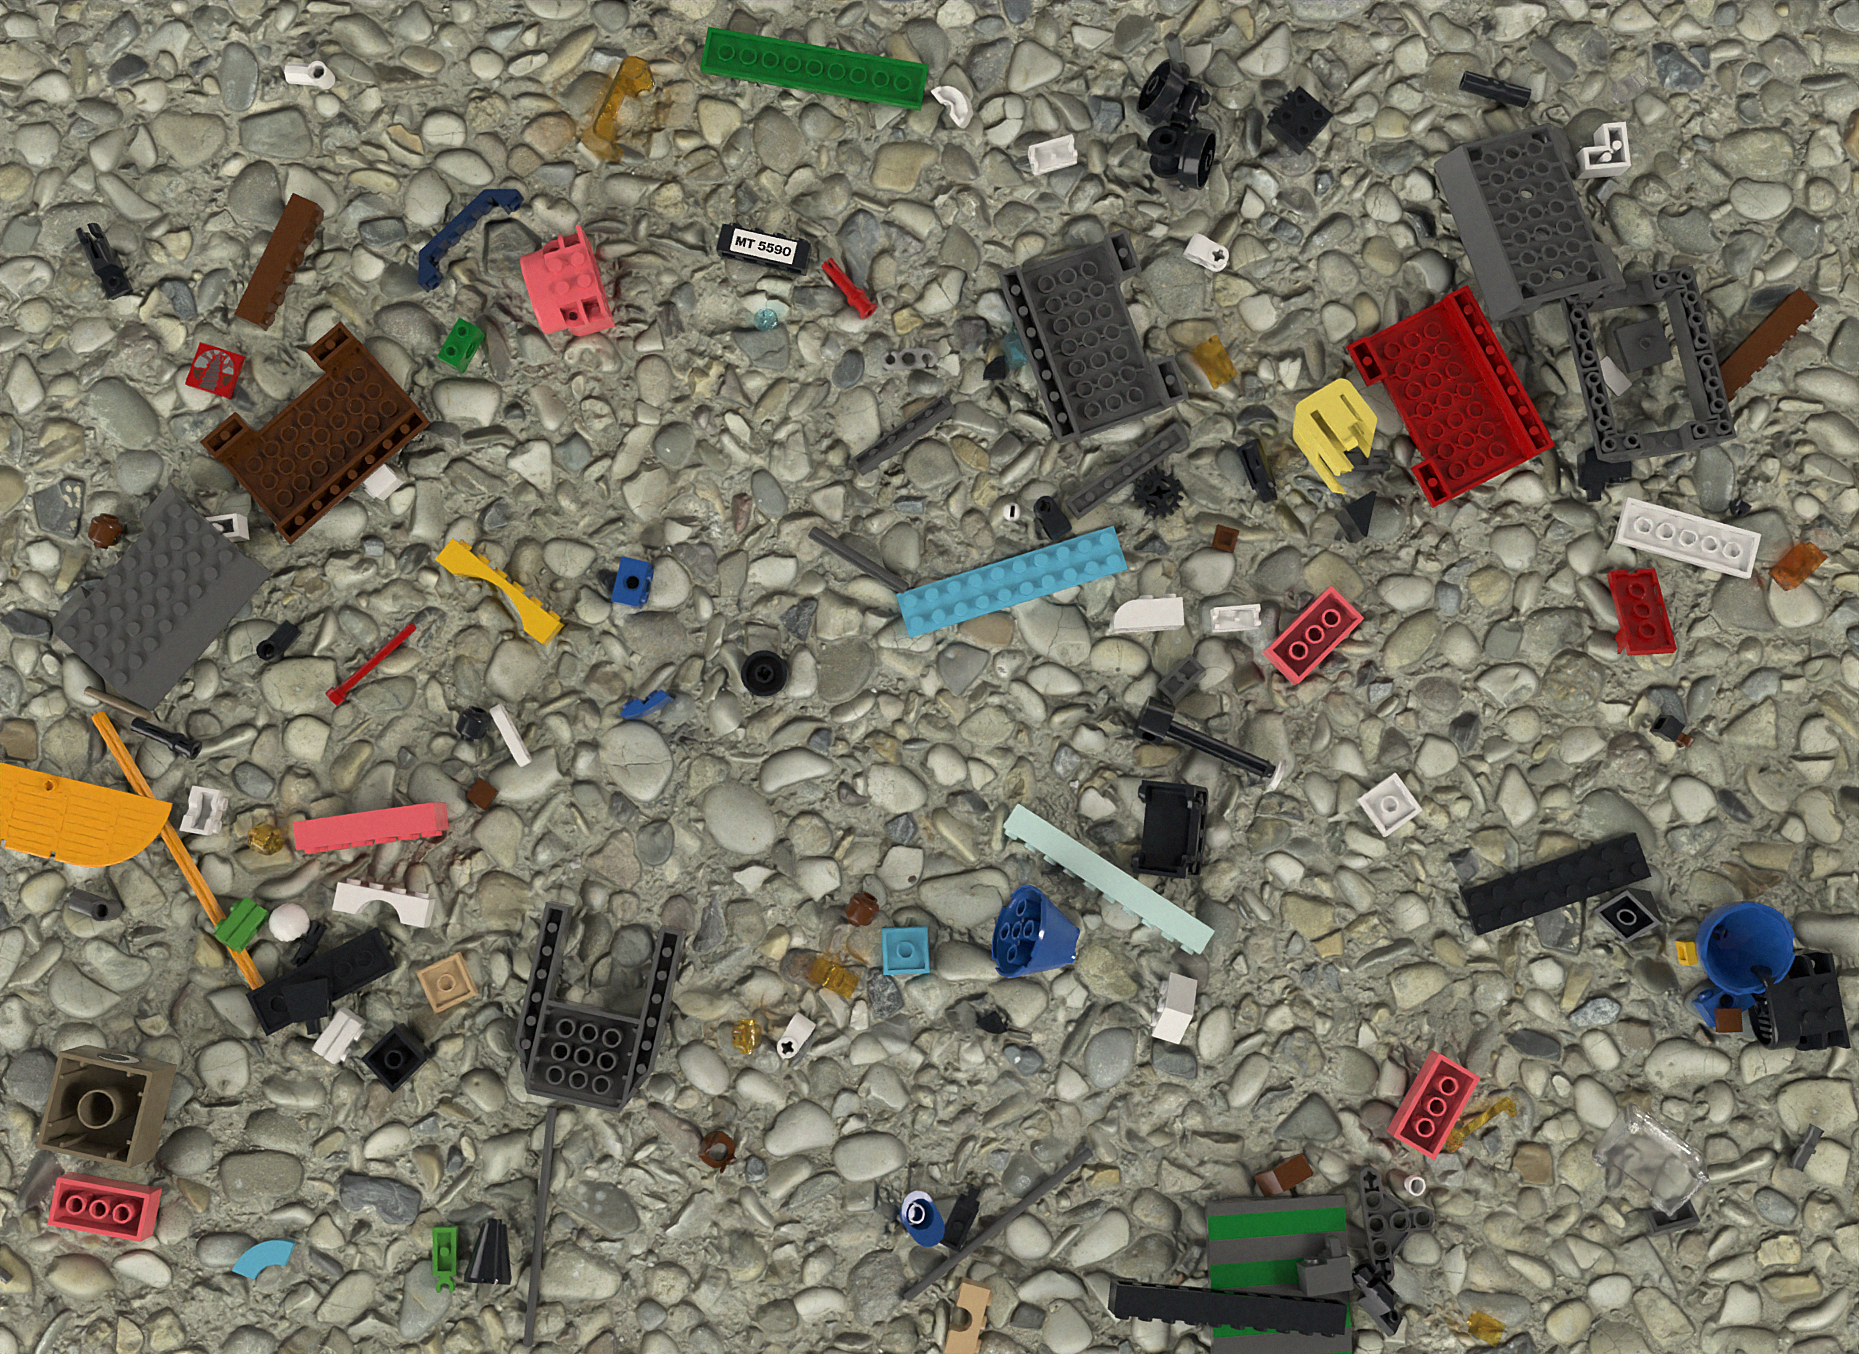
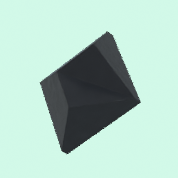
M1628 887L1593 909V912L1626 944L1662 923V918L1652 893L1648 890Z

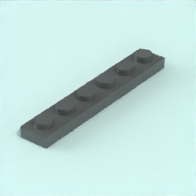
M1174 423L1065 500V504L1077 520L1081 519L1189 442V439L1178 424Z

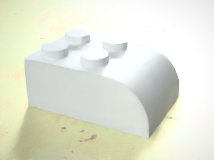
M1163 594L1162 597L1153 599V595H1141L1136 600L1124 603L1110 620V634L1180 629L1184 626L1183 597H1176V594Z

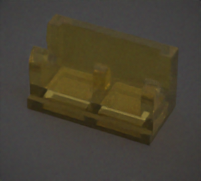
M1217 335L1210 337L1203 344L1201 342L1193 350L1214 390L1233 381L1238 375Z

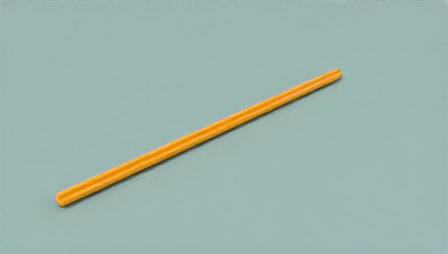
M98 712L92 716L94 724L135 793L156 799L106 713ZM167 819L160 831V835L212 923L216 926L221 919L226 920L227 917L170 821ZM227 946L251 989L255 990L265 985V981L246 949L244 948L238 954Z

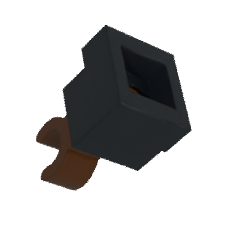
M1659 714L1649 730L1655 737H1660L1666 742H1676L1681 747L1686 746L1690 748L1694 742L1693 738L1682 733L1685 725L1672 715Z

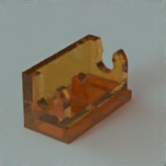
M1810 541L1807 544L1799 542L1768 572V575L1784 591L1796 589L1828 556L1823 554Z

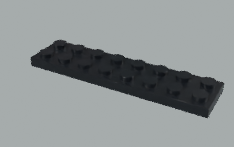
M1632 832L1461 890L1459 893L1474 935L1479 936L1652 876L1637 834Z

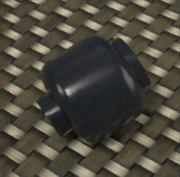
M469 706V708L461 711L455 728L461 734L463 740L474 742L475 739H482L490 722L484 709Z

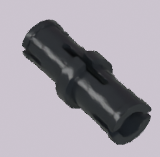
M313 922L306 937L301 939V946L290 961L291 964H297L296 967L307 963L313 951H317L319 947L317 944L328 929L326 925L320 926L321 922Z

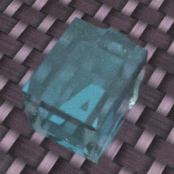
M1016 332L1005 335L1004 339L1001 340L1000 347L1009 371L1030 364L1020 335Z

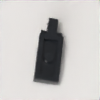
M1259 438L1237 447L1252 490L1261 495L1263 503H1270L1278 499L1274 488L1276 487V482Z
M971 1184L967 1194L961 1193L959 1198H957L945 1223V1233L939 1242L940 1244L956 1252L960 1251L979 1211L980 1202L976 1199L980 1193V1187Z

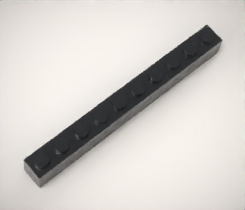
M1111 1279L1108 1310L1115 1315V1318L1128 1320L1129 1316L1138 1317V1320L1152 1322L1154 1318L1161 1319L1162 1322L1168 1324H1175L1177 1320L1184 1321L1185 1324L1191 1326L1207 1323L1208 1326L1214 1328L1230 1325L1231 1328L1237 1330L1253 1327L1254 1330L1260 1332L1276 1329L1277 1332L1283 1334H1290L1291 1330L1298 1331L1299 1334L1313 1336V1332L1321 1333L1322 1336L1335 1338L1336 1334L1345 1335L1347 1305L1336 1299Z

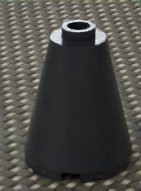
M488 1218V1223H482L464 1274V1282L511 1285L512 1275L507 1224H502V1219Z

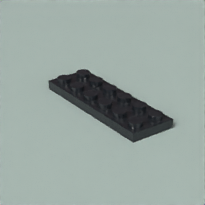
M375 927L245 995L265 1035L269 1036L293 1023L281 987L332 977L333 1003L398 969L378 927Z

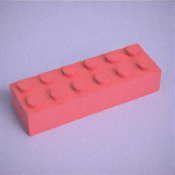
M431 802L293 822L296 850H304L305 854L327 852V847L328 851L350 849V844L351 847H364L373 845V841H375V844L396 842V837H398V841L419 839V834H421V837L441 836L442 831L449 830L446 802Z

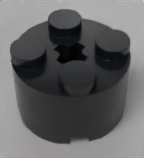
M760 650L752 653L745 660L741 668V679L747 690L755 696L772 698L786 689L789 682V669L785 661L776 653ZM763 669L771 672L767 680L760 677V674H763Z

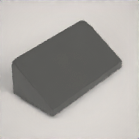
M1690 1198L1644 1210L1652 1238L1695 1227L1700 1222Z

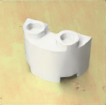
M938 86L931 92L940 104L951 106L949 114L959 127L965 129L973 116L972 105L968 97L962 91L950 86Z
M192 785L188 799L189 809L183 817L180 831L202 835L218 834L222 827V812L227 809L228 799L223 797L220 790Z

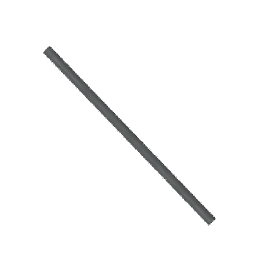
M548 1106L523 1340V1346L525 1347L533 1346L557 1107Z
M1086 1148L963 1246L959 1252L953 1254L903 1294L908 1302L913 1300L1094 1155L1091 1150Z

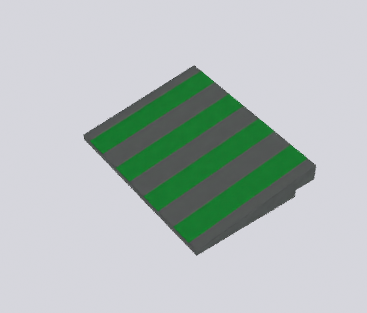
M1344 1194L1269 1196L1266 1198L1264 1196L1226 1198V1200H1204L1208 1288L1308 1297L1299 1289L1297 1262L1304 1261V1258L1311 1256L1319 1258L1318 1254H1321L1322 1250H1326L1325 1236L1335 1235L1339 1238L1340 1247H1343L1345 1254H1347ZM1349 1291L1311 1296L1314 1298L1336 1299L1347 1305L1345 1335L1336 1334L1335 1338L1322 1336L1321 1333L1314 1332L1313 1336L1299 1334L1298 1331L1291 1330L1290 1334H1283L1277 1332L1276 1329L1260 1332L1254 1330L1253 1327L1237 1330L1231 1328L1230 1325H1222L1221 1328L1210 1327L1211 1354H1352Z

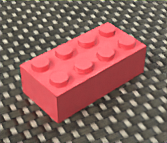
M1329 586L1261 653L1293 685L1299 684L1364 617L1332 586Z
M1431 1050L1386 1132L1435 1161L1481 1077L1440 1053Z
M68 1172L57 1177L47 1225L141 1242L153 1235L162 1188Z

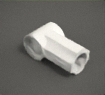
M314 61L310 64L288 62L285 65L284 74L289 84L313 85L325 90L331 88L335 83L334 74L320 61Z

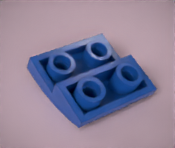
M662 689L659 692L654 690L646 697L647 702L639 698L636 700L630 699L622 706L624 710L620 715L630 720L641 718L660 710L674 699L668 692Z

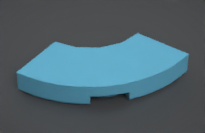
M277 1238L261 1242L247 1250L238 1259L232 1271L254 1280L266 1266L275 1264L285 1266L288 1264L296 1241Z

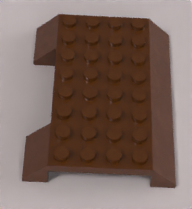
M341 321L306 350V353L326 373L257 432L237 412H234L200 441L214 459L225 465L275 522V528L290 545L431 424L423 411Z

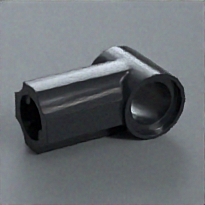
M285 619L267 640H263L258 644L256 649L257 655L269 663H278L284 657V652L297 640L302 632L289 620ZM273 646V655L267 657L266 652L268 648Z

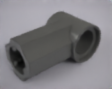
M76 889L68 902L70 909L89 915L94 920L100 922L115 920L122 913V906L117 900H108L81 889ZM105 906H107V908H108V913H107V915L105 914V911H104Z

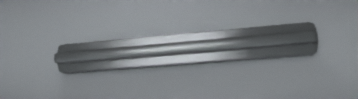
M816 526L809 532L808 537L894 591L901 594L907 591L909 583Z

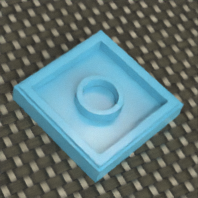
M928 926L881 928L883 975L930 973Z

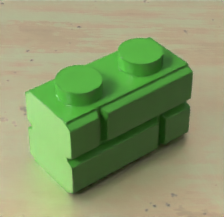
M247 897L242 901H236L230 909L232 913L226 920L221 919L214 928L216 939L238 954L243 951L270 918L267 910Z

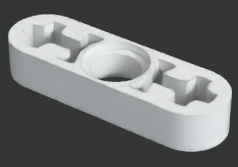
M499 703L490 708V713L518 765L523 767L532 762L531 756L505 707Z

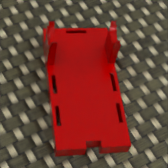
M1655 568L1637 569L1635 573L1630 574L1628 570L1609 571L1607 578L1620 629L1614 637L1618 647L1617 654H1621L1624 648L1626 649L1627 656L1674 653L1677 647Z

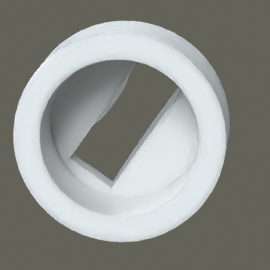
M1013 502L1006 504L1003 509L1004 518L1011 522L1018 520L1021 515L1020 506ZM1011 506H1015L1014 517H1010Z
M1410 1175L1404 1181L1405 1189L1414 1196L1421 1195L1425 1190V1181L1419 1176Z

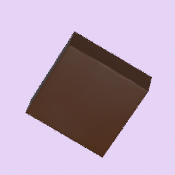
M1217 524L1211 547L1233 553L1240 530Z
M479 778L465 797L481 809L486 810L499 791L482 778Z
M1714 1008L1716 1032H1743L1741 1008Z

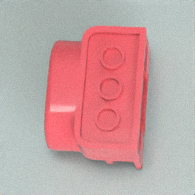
M580 225L576 226V234L566 237L559 234L557 235L558 239L548 242L543 249L524 254L520 257V266L537 321L545 334L569 329L575 336H585L615 327L591 243Z

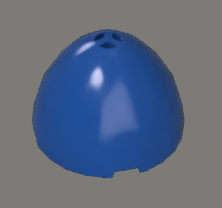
M1735 901L1724 903L1705 916L1696 933L1695 950L1704 972L1714 984L1736 995L1760 994L1765 992L1766 988L1763 987V983L1760 982L1759 978L1750 971V967L1754 965L1769 967L1772 969V977H1777L1773 984L1779 983L1790 970L1795 958V953L1793 952V938H1795V934L1789 921L1776 909L1758 902ZM1712 933H1716L1718 938H1714Z

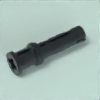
M136 717L130 725L131 731L168 746L171 752H180L187 755V758L190 760L197 758L201 752L202 742L188 739L183 733L177 732L174 734L139 717Z

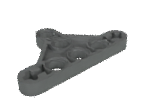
M1364 1165L1357 1172V1180L1369 1260L1377 1268L1375 1273L1381 1271V1264L1378 1260H1382L1384 1268L1388 1270L1384 1274V1279L1390 1283L1395 1276L1393 1259L1414 1231L1427 1230L1432 1227L1434 1216L1424 1206L1406 1207L1382 1188L1381 1176L1378 1170L1371 1165ZM1367 1171L1374 1175L1371 1178V1186L1377 1187V1189L1364 1190V1188H1369L1368 1181L1363 1179V1176L1367 1175ZM1371 1194H1376L1378 1196L1377 1205L1373 1207L1368 1206L1366 1203L1367 1197ZM1419 1212H1426L1428 1214L1426 1223H1417L1416 1216ZM1396 1215L1404 1216L1405 1223L1403 1226H1394L1393 1219ZM1373 1218L1381 1219L1382 1226L1379 1230H1372L1370 1228V1222ZM1376 1242H1383L1385 1244L1383 1253H1374L1373 1246Z

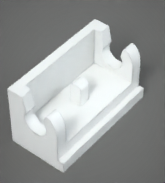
M1073 134L1029 146L1028 158L1034 176L1077 164L1078 154L1077 150L1074 149Z
M1260 604L1211 609L1212 633L1257 630L1261 625V620H1259Z

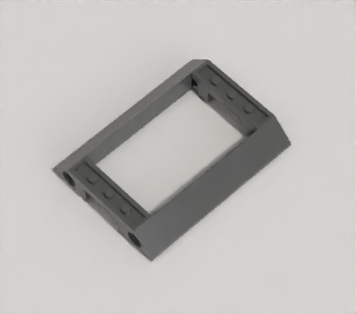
M1693 266L1648 272L1642 280L1625 282L1627 286L1625 289L1582 300L1578 293L1559 298L1598 460L1618 463L1698 451L1737 437ZM1666 301L1696 421L1685 422L1678 429L1641 434L1640 429L1615 435L1617 430L1588 313Z

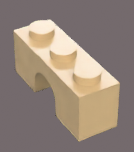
M962 1277L956 1305L967 1309L972 1316L969 1322L964 1325L950 1323L944 1345L945 1354H978L981 1339H978L980 1330L984 1331L987 1316L984 1315L986 1306H991L993 1293L990 1292V1284Z

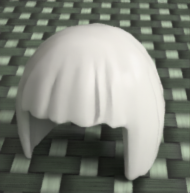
M286 903L273 910L269 918V928L275 938L288 942L300 937L302 933H308L310 930V920L307 912L301 906L294 903Z

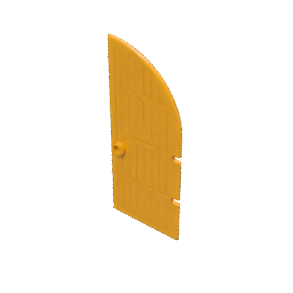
M0 762V845L2 839L6 840L4 848L49 859L53 851L56 852L55 861L81 867H106L124 862L143 851L158 836L169 817L173 803Z

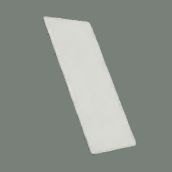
M1608 356L1600 361L1604 381L1617 396H1620L1632 386V383Z

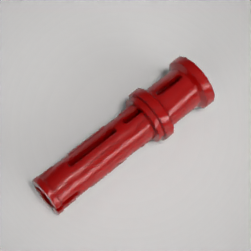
M833 258L827 259L829 263L827 264L825 261L821 268L826 271L848 297L849 305H853L858 310L861 319L865 320L870 317L878 306L870 302L865 296L863 289L857 288Z

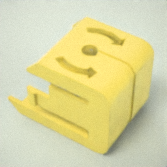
M1337 379L1301 400L1296 405L1292 437L1329 489L1335 493L1347 494L1334 477V475L1340 476V473L1351 472V469L1354 468L1343 452L1358 446L1368 458L1378 418L1351 382L1346 379ZM1326 464H1327V465L1329 466V468L1332 470V472L1334 473V475H1333V474L1331 473V471L1328 469V467L1326 466Z

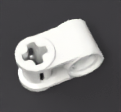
M1198 233L1193 234L1183 253L1184 257L1191 262L1200 264L1214 272L1223 270L1229 258V252L1224 246ZM1220 256L1221 259L1218 262L1214 260V258Z
M796 1012L777 1044L778 1054L783 1058L793 1057L803 1043L806 1042L817 1024ZM791 1041L794 1051L790 1050L786 1053L784 1051L785 1046L782 1044L783 1042L787 1044Z

